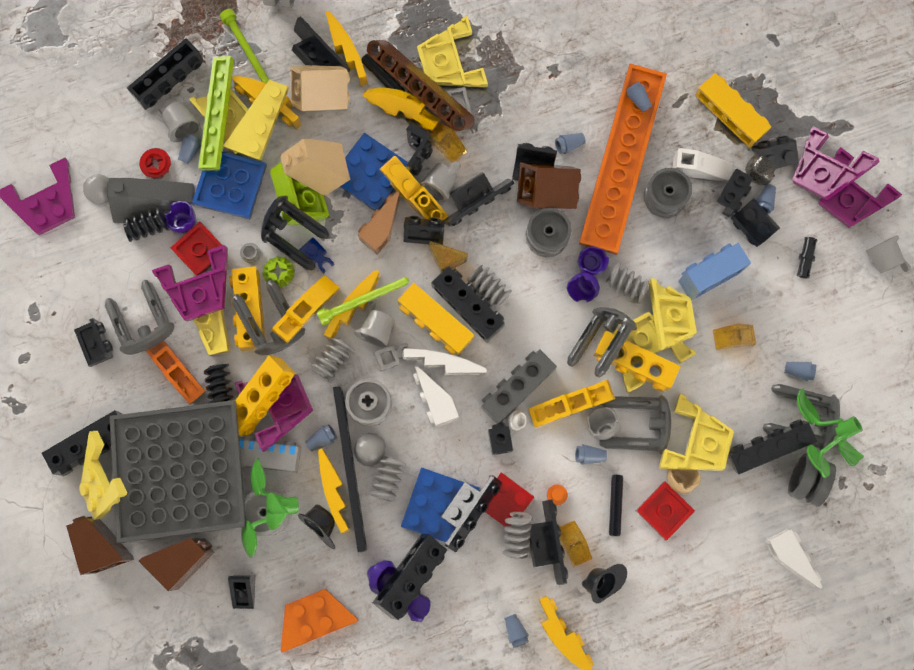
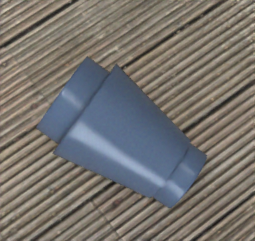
M640 82L635 83L626 90L627 96L641 112L652 107L646 89Z
M187 133L182 139L178 160L189 164L201 147V139Z
M583 133L560 135L559 138L555 139L556 149L560 154H567L585 144V136Z
M771 184L764 186L756 200L768 214L774 210L776 187Z
M786 362L784 373L808 382V380H814L817 365L812 364V362Z
M329 424L327 426L323 425L305 443L312 452L334 443L337 435Z
M584 444L576 447L575 460L581 463V465L606 462V450Z
M513 614L504 618L509 644L512 643L513 648L528 643L529 635L519 618H517V615Z

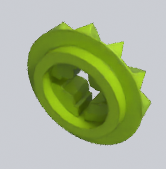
M276 256L269 259L264 265L262 274L266 282L273 280L281 288L287 286L293 280L295 270L293 264L287 258ZM277 265H279L281 270H284L280 273L279 279L276 273H272L276 270Z

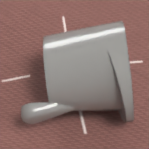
M174 102L168 105L163 113L160 109L156 111V114L167 124L169 128L168 137L172 142H181L187 133L194 135L200 127L199 121L183 102Z
M454 161L450 167L437 163L421 181L420 185L424 186L435 200L446 201L457 180L456 172L461 167L460 163Z
M898 235L866 250L880 274L899 265L904 272L911 269L910 264L903 258L897 243Z
M371 302L364 324L360 329H356L354 334L368 343L387 347L395 320L388 314L375 310L376 303Z

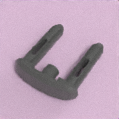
M148 280L142 281L141 289L158 327L154 328L155 331L151 332L148 325L141 326L137 330L140 336L137 340L131 338L116 301L112 298L105 300L106 311L121 344L120 352L127 355L137 354L160 344L172 334L175 327L174 323L169 322L156 290ZM155 305H157V307H158V309H159V312H160V314H161V317H159V315H158V313H157V311H156ZM119 323H120V326H121V328H122V330H123L124 335H122V332H121V330H120V328H119V325H118Z
M269 280L266 283L267 291L282 318L290 306L278 284L273 280ZM238 294L232 296V305L256 347L254 351L256 354L264 356L283 351L292 346L305 334V328H301L286 343L272 331L270 335L273 341L267 343L244 299Z
M599 307L592 311L594 316L567 360V364L571 367L579 362L603 321H606L603 327L612 333L621 324L595 367L594 374L596 377L606 374L631 331L637 330L636 323L629 316L617 309Z
M776 384L771 388L772 392L776 395L797 400L798 393L801 390L783 384ZM804 390L806 396L819 399L818 401L808 398L813 405L828 409L827 416L819 414L821 422L840 419V402L836 395L833 394L829 397ZM774 423L763 425V431L769 435L770 431L774 429L787 428L786 426ZM838 424L817 426L825 428L824 434L822 436L814 434L818 442L811 445L818 447L821 451L832 443L836 435L835 428L838 427Z
M660 395L659 398L615 396V400L601 404L608 408L659 410L660 418H650L649 429L660 430L659 438L611 437L607 440H600V446L606 449L659 451L660 454L667 449L671 435V413L669 403L663 395ZM628 402H648L649 405L629 404ZM628 442L649 443V446L628 445Z

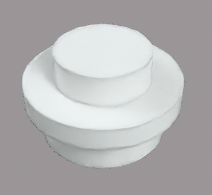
M513 410L508 417L509 427L514 431L524 428L526 425L525 414L519 410Z

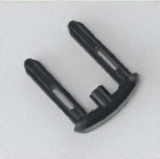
M280 196L273 201L264 216L261 239L264 243L269 242L304 269L312 271L316 267L313 260L275 233L277 228L283 230L287 225V220L281 217L280 213L283 211L319 238L327 239L329 232L323 225L289 202L288 196Z

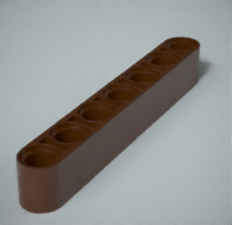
M372 40L368 43V55L453 130L463 131L473 127L474 116L386 40ZM447 105H448L449 108H450V112H449V113L447 112ZM461 118L464 120V125L461 124Z

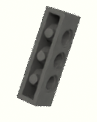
M541 349L536 353L532 351L525 358L527 362L522 367L518 365L511 371L513 376L508 380L504 378L496 386L498 390L493 395L489 393L482 399L484 404L481 405V408L496 424H500L556 370L557 366ZM529 367H534L537 370V375L531 377L527 374L526 370ZM520 381L523 384V389L520 391L514 390L512 383ZM498 396H507L509 402L506 405L499 404L497 401Z

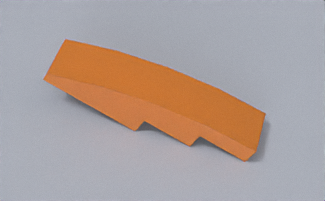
M165 341L146 350L153 362L163 372V375L189 405L206 392Z

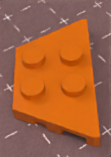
M327 589L286 604L281 653L356 623L359 620Z

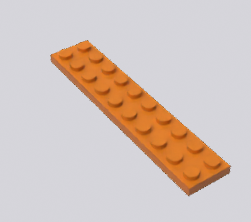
M629 64L579 245L586 247L594 246L603 249L607 253L618 254L667 73ZM637 82L644 85L652 107L644 112H641L627 96L626 90Z

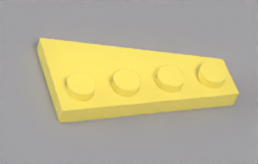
M269 80L223 147L261 161L289 87Z
M223 310L193 320L199 329V335L208 355L214 356L231 352Z

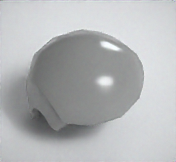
M94 174L86 179L83 184V192L90 202L104 204L109 201V178L105 175Z
M608 407L595 409L587 417L589 432L598 440H607L615 436L619 429L617 415Z
M366 433L358 438L354 453L359 463L363 466L372 467L379 464L380 460L383 459L386 446L383 439L377 434Z

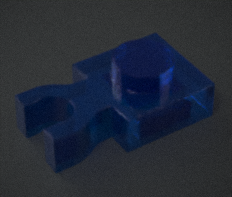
M314 237L299 249L311 258L314 264H318L323 274L326 272L322 267L324 263H329L331 267L334 265L330 258L324 256L327 254V251Z

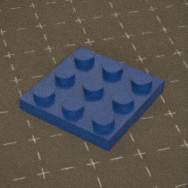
M364 132L345 157L350 180L340 187L376 211L382 208L386 198L395 190L391 186V182L380 171V168L393 156H396L406 168L408 162Z
M222 152L220 170L202 171L192 204L250 220L267 164Z
M421 467L401 527L420 534H429L437 540L447 542L456 527L441 516L464 482ZM469 484L470 486L479 491L480 487Z

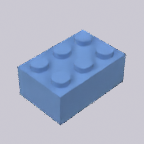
M739 242L733 246L730 243L722 247L717 254L711 253L703 258V261L698 265L693 263L681 273L682 277L678 282L686 295L691 297L692 301L739 275L751 262Z

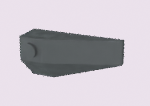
M109 178L108 200L114 223H125V217L132 222V215L140 219L141 212L145 217H148V210L154 215L155 208H158L161 212L171 210L170 205L178 201L192 204L194 198L193 183L138 178Z

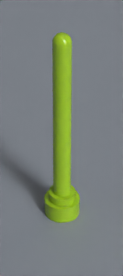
M233 9L224 10L219 15L223 24L231 28L263 83L267 84L269 78L236 23V14Z
M403 277L330 310L328 308L317 310L316 312L322 326L330 323V320L333 319L332 317L407 285L409 279Z

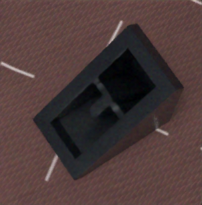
M233 575L228 577L233 609H254L256 575Z

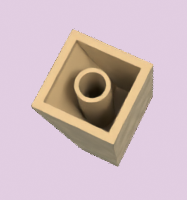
M290 65L291 103L293 106L301 111L348 109L350 94L347 91V84L350 82V75L346 68L341 66Z
M303 138L280 155L284 174L322 195L331 193L350 180L342 143Z

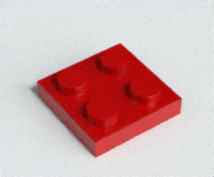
M199 222L170 248L198 276L211 267L208 250L222 246V244Z
M501 472L497 477L502 482L500 491L492 498L485 512L506 527L511 526V524L505 522L506 518H511L510 513L524 512L534 496Z
M666 481L635 510L665 541L695 512L676 491L671 489Z

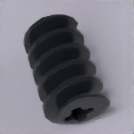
M155 208L154 215L148 210V217H145L142 212L140 213V219L132 215V222L125 217L124 230L129 242H132L133 238L139 240L140 235L146 238L148 232L153 236L156 230L158 233H162L163 227L167 231H169V228L166 224L165 214L158 208Z
M229 364L212 365L204 370V375L208 376L205 378V382L210 384L206 386V390L211 392L207 395V398L212 400L209 403L224 402L234 398V396L227 395L228 392L233 390V388L226 387L227 384L232 382L229 379H225L226 376L230 375V372L224 371L225 368L229 367Z

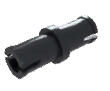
M813 237L804 238L802 253L799 254L800 263L797 277L810 278L812 262L816 258L814 252L818 241Z

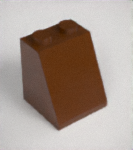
M520 162L517 202L532 208L577 209L581 169L572 166Z
M82 516L73 519L72 524L66 525L80 575L96 574L134 560L133 555L122 543H117L116 536L101 519L94 520L92 516L87 518Z
M189 538L142 557L139 562L167 591L179 590L215 552L211 549L213 547L212 544L205 538Z

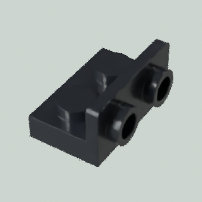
M752 199L731 217L734 226L746 235L750 244L756 247L763 244L780 229L755 199Z

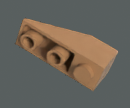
M398 191L394 195L390 194L384 202L385 205L372 214L370 222L368 224L364 223L358 230L359 240L376 255L391 239L400 202Z

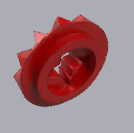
M152 148L145 151L139 161L142 173L153 179L163 178L164 174L169 173V168L172 165L168 153L160 148ZM152 158H154L155 160H157V162H160V163L158 164V166H159L158 168H159V169H157V168H155L154 166H152V165H153V159H152Z

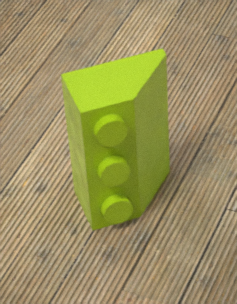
M281 162L270 170L277 198L285 195L288 196L289 202L314 220L329 217L324 195L284 174ZM281 211L282 217L287 220V225H301Z

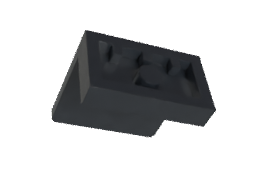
M410 123L406 129L409 146L416 151L407 164V170L414 177V175L418 176L421 172L423 161L430 158L433 152V143L431 142V134Z
M530 143L518 144L512 180L519 181L520 162L554 165L557 150H553L549 146L535 147Z

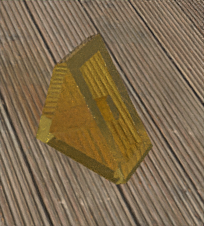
M439 124L429 133L431 134L433 145L451 163L457 161L467 152L453 129Z
M432 241L429 243V250L441 273L448 266L453 269L466 263L468 260V253Z
M738 323L713 330L716 350L756 345L753 325Z
M575 520L561 526V536L559 538L572 566L576 567L591 560L592 556L587 541Z

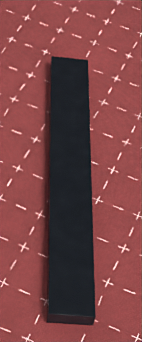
M337 386L333 387L357 551L365 552L367 551L344 393L343 389Z

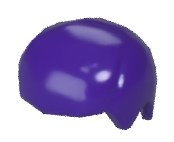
M178 201L170 205V212L165 214L168 228L177 233H185L190 230L196 222V214L192 206L184 201Z
M591 246L586 247L580 252L577 262L582 272L598 276L607 269L609 257H607L603 249Z
M580 272L569 280L566 289L574 301L586 300V302H590L598 296L600 285L595 276L587 272Z

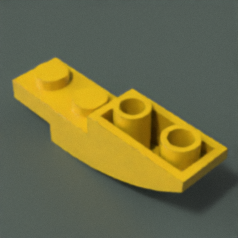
M234 76L232 78L235 84L234 89L240 95L245 94L251 105L266 85V83L247 77ZM286 96L279 115L282 117L281 120L288 127L292 126L297 130L302 124L299 117L290 110L293 105Z
M375 87L369 88L362 95L370 104L381 107L386 114L396 117L400 112H403L405 117L416 120L423 128L433 131L441 120L425 109L426 105L416 96L401 90Z
M393 156L380 168V171L391 182V186L399 192L400 196L423 219L435 217L445 220L449 216L396 156Z
M324 275L286 311V314L276 323L272 331L288 343L317 314L316 311L322 309L337 293L340 287Z
M546 595L539 598L538 600L547 616V619L540 623L552 643L577 667L582 670H592L591 667L594 666V663L589 653L585 655L582 649L584 642L580 634L575 635L573 631L565 634L564 631L567 630L563 619H558L555 613L558 608L553 598L548 599Z

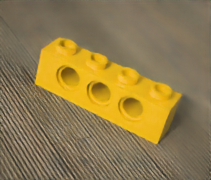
M608 331L604 332L593 355L597 357L596 360L598 362L615 336ZM626 340L620 349L622 358H615L611 364L615 366V370L623 374L628 372L634 375L633 378L639 382L645 383L647 381L653 384L652 387L658 391L664 392V390L668 391L671 389L681 366ZM637 358L641 363L640 367H633L631 359ZM650 367H656L659 370V376H652L650 374Z
M269 355L235 400L237 403L239 436H249L254 432L257 424L266 416L269 408L278 400L281 392L290 384L291 379L296 374L282 358Z

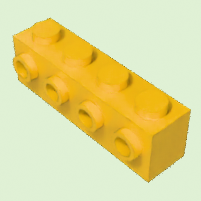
M716 73L706 80L695 94L749 148L754 146L772 127L765 117L760 116L750 103L745 102L741 98L737 90L732 89L726 80Z
M256 266L231 269L232 276H229L230 287L233 288L234 294H238L244 299L265 338L259 270ZM235 310V315H233V325L237 327V334L234 335L235 345L242 352L256 350Z
M415 283L398 299L399 310L406 316L410 314L415 318L414 323L421 329L425 327L430 331L429 336L436 342L440 340L445 345L444 349L451 355L455 353L459 356L474 340L475 335Z

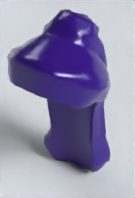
M383 560L368 569L369 587L373 593L378 595L396 570L392 561ZM420 594L408 606L407 613L411 621L422 622L429 613L431 601L427 596Z

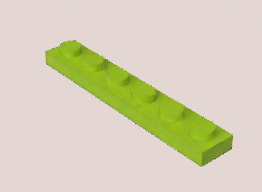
M231 56L213 57L198 167L202 171L220 170L234 59Z

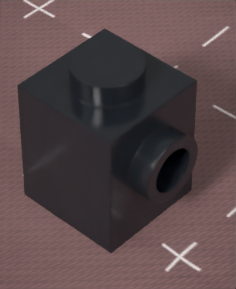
M504 423L492 425V429H488L492 455L513 452L509 426L504 427Z

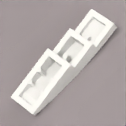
M404 349L402 352L403 360H423V368H443V376H483L486 373V368L450 354L419 349Z

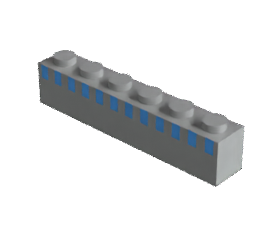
M243 436V440H240L242 466L253 467L256 458H259L263 469L298 473L301 448L296 446L295 442L284 441L283 445L274 443L269 449L262 452L258 442L255 441L256 438Z

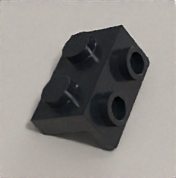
M780 136L775 141H760L758 145L752 146V151L757 154L759 172L763 173L799 163L796 140L789 138V136Z
M739 169L734 170L717 199L719 204L725 206L722 214L729 217L733 212H738L742 205L740 200L743 196L746 197L752 188L749 185L753 177Z
M419 216L405 217L403 242L443 246L445 221L435 217L429 219H421Z
M91 318L89 319L90 323L74 329L89 367L113 358L111 352L113 351V346L105 338L104 333L106 329L103 323Z

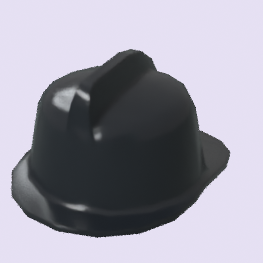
M317 504L305 515L298 514V518L313 530L328 547L333 550L335 549V545L330 538L335 526V520L329 511Z
M616 564L608 569L594 568L582 582V586L591 594L594 603H601L622 588L627 579V568L623 564Z

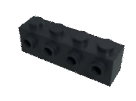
M185 38L131 83L127 89L133 98L147 110L153 107L163 95L170 93L176 84L183 82L189 73L197 70L204 60L198 49Z
M448 266L431 282L432 288L488 343L504 327V317L498 311L494 312L489 307L490 303L483 296L480 298L475 293L476 289L469 282L466 284L461 279L463 276L457 269L454 268L452 270Z
M114 410L42 452L41 454L52 474L66 476L73 472L72 468L77 465H84L90 431H98L104 443L101 454L109 451L111 446L110 416L121 415L122 413Z
M799 419L791 422L787 428H777L770 431V435L755 437L750 440L751 443L744 446L739 444L732 447V451H729L728 456L735 472L742 474L818 442L809 422Z
M421 534L372 603L391 619L399 620L403 618L408 612L410 603L420 595L421 587L431 579L435 567L443 562L447 549L431 535Z

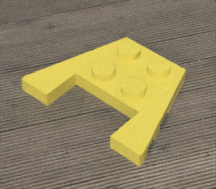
M468 16L463 17L457 24L447 27V30L441 34H436L417 46L423 72L438 85L488 87L483 68L463 72L454 39L472 35Z
M646 312L633 320L637 325V330H632L626 340L655 354L659 352L654 316L650 312ZM619 328L614 331V335H616ZM683 342L669 347L679 364L696 355V352ZM621 351L618 352L619 359L622 358ZM637 358L631 359L633 367L640 362ZM628 372L626 374L622 373L627 393L645 384L634 379V375Z
M679 394L674 413L694 420L685 456L665 449L659 469L723 471L726 467L734 431L714 416H709L702 411V408L697 404L694 405L688 401L686 396Z
M98 431L89 432L79 487L80 494L84 496L87 509L91 512L94 520L102 519L112 509L113 504L120 502V497L127 495L121 478L112 479L111 483H109L98 460L104 446Z

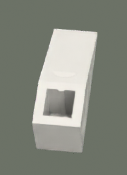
M678 148L674 155L673 168L683 171L688 177L728 182L732 175L733 163L701 151Z
M418 366L415 367L416 373L413 376L416 385L421 384L423 392L420 393L423 404H428L430 411L426 412L430 424L435 423V426L438 427L458 420L459 416L452 397Z
M786 529L764 540L776 562L813 588H823L820 583L822 581L821 576L816 570H813L810 564L811 558L801 548L799 544L801 540L795 531Z

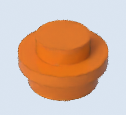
M556 484L548 489L547 499H552L553 504L561 505L567 500L568 493L562 485Z

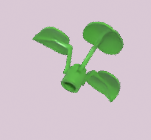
M804 388L801 389L797 396L798 408L811 425L814 423L817 426L838 424V427L835 428L837 433L835 435L836 440L820 452L814 445L807 447V454L811 463L823 478H827L830 475V467L823 454L838 444L839 451L847 463L851 466L857 465L864 455L858 452L846 439L863 431L859 420L853 416L845 421L840 418L838 420L821 422L816 408L805 395Z
M256 458L253 464L250 482L256 496H260V494L267 496L266 518L252 524L247 520L246 527H242L241 540L249 558H253L257 549V536L254 530L256 526L267 522L270 530H276L287 515L297 514L299 510V503L296 497L283 498L282 494L276 495L275 493L265 491L266 478L259 458Z

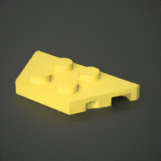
M230 89L224 142L228 140L248 111V108L232 89ZM208 94L201 98L191 97L189 99L190 102L205 118Z
M651 278L648 283L658 348L659 351H662L694 337L697 334L691 297L678 293L670 286L665 288L657 284L656 279Z

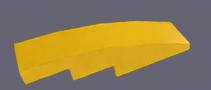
M325 11L336 54L344 53L350 70L356 68L360 86L368 84L363 64L352 40L332 13Z
M377 270L372 272L351 292L342 304L373 291L380 279V272ZM368 302L334 316L323 334L325 338L329 340L335 338L341 323L349 326L356 310L365 311Z
M605 380L530 407L528 410L536 428L615 400V396L609 380Z
M321 448L318 450L324 493L331 514L341 534H344L350 528L340 511L347 508L337 490L344 486L325 450Z

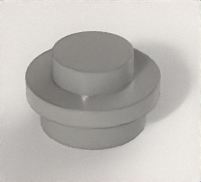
M254 243L245 244L240 251L241 258L247 263L256 262L261 254L259 247Z

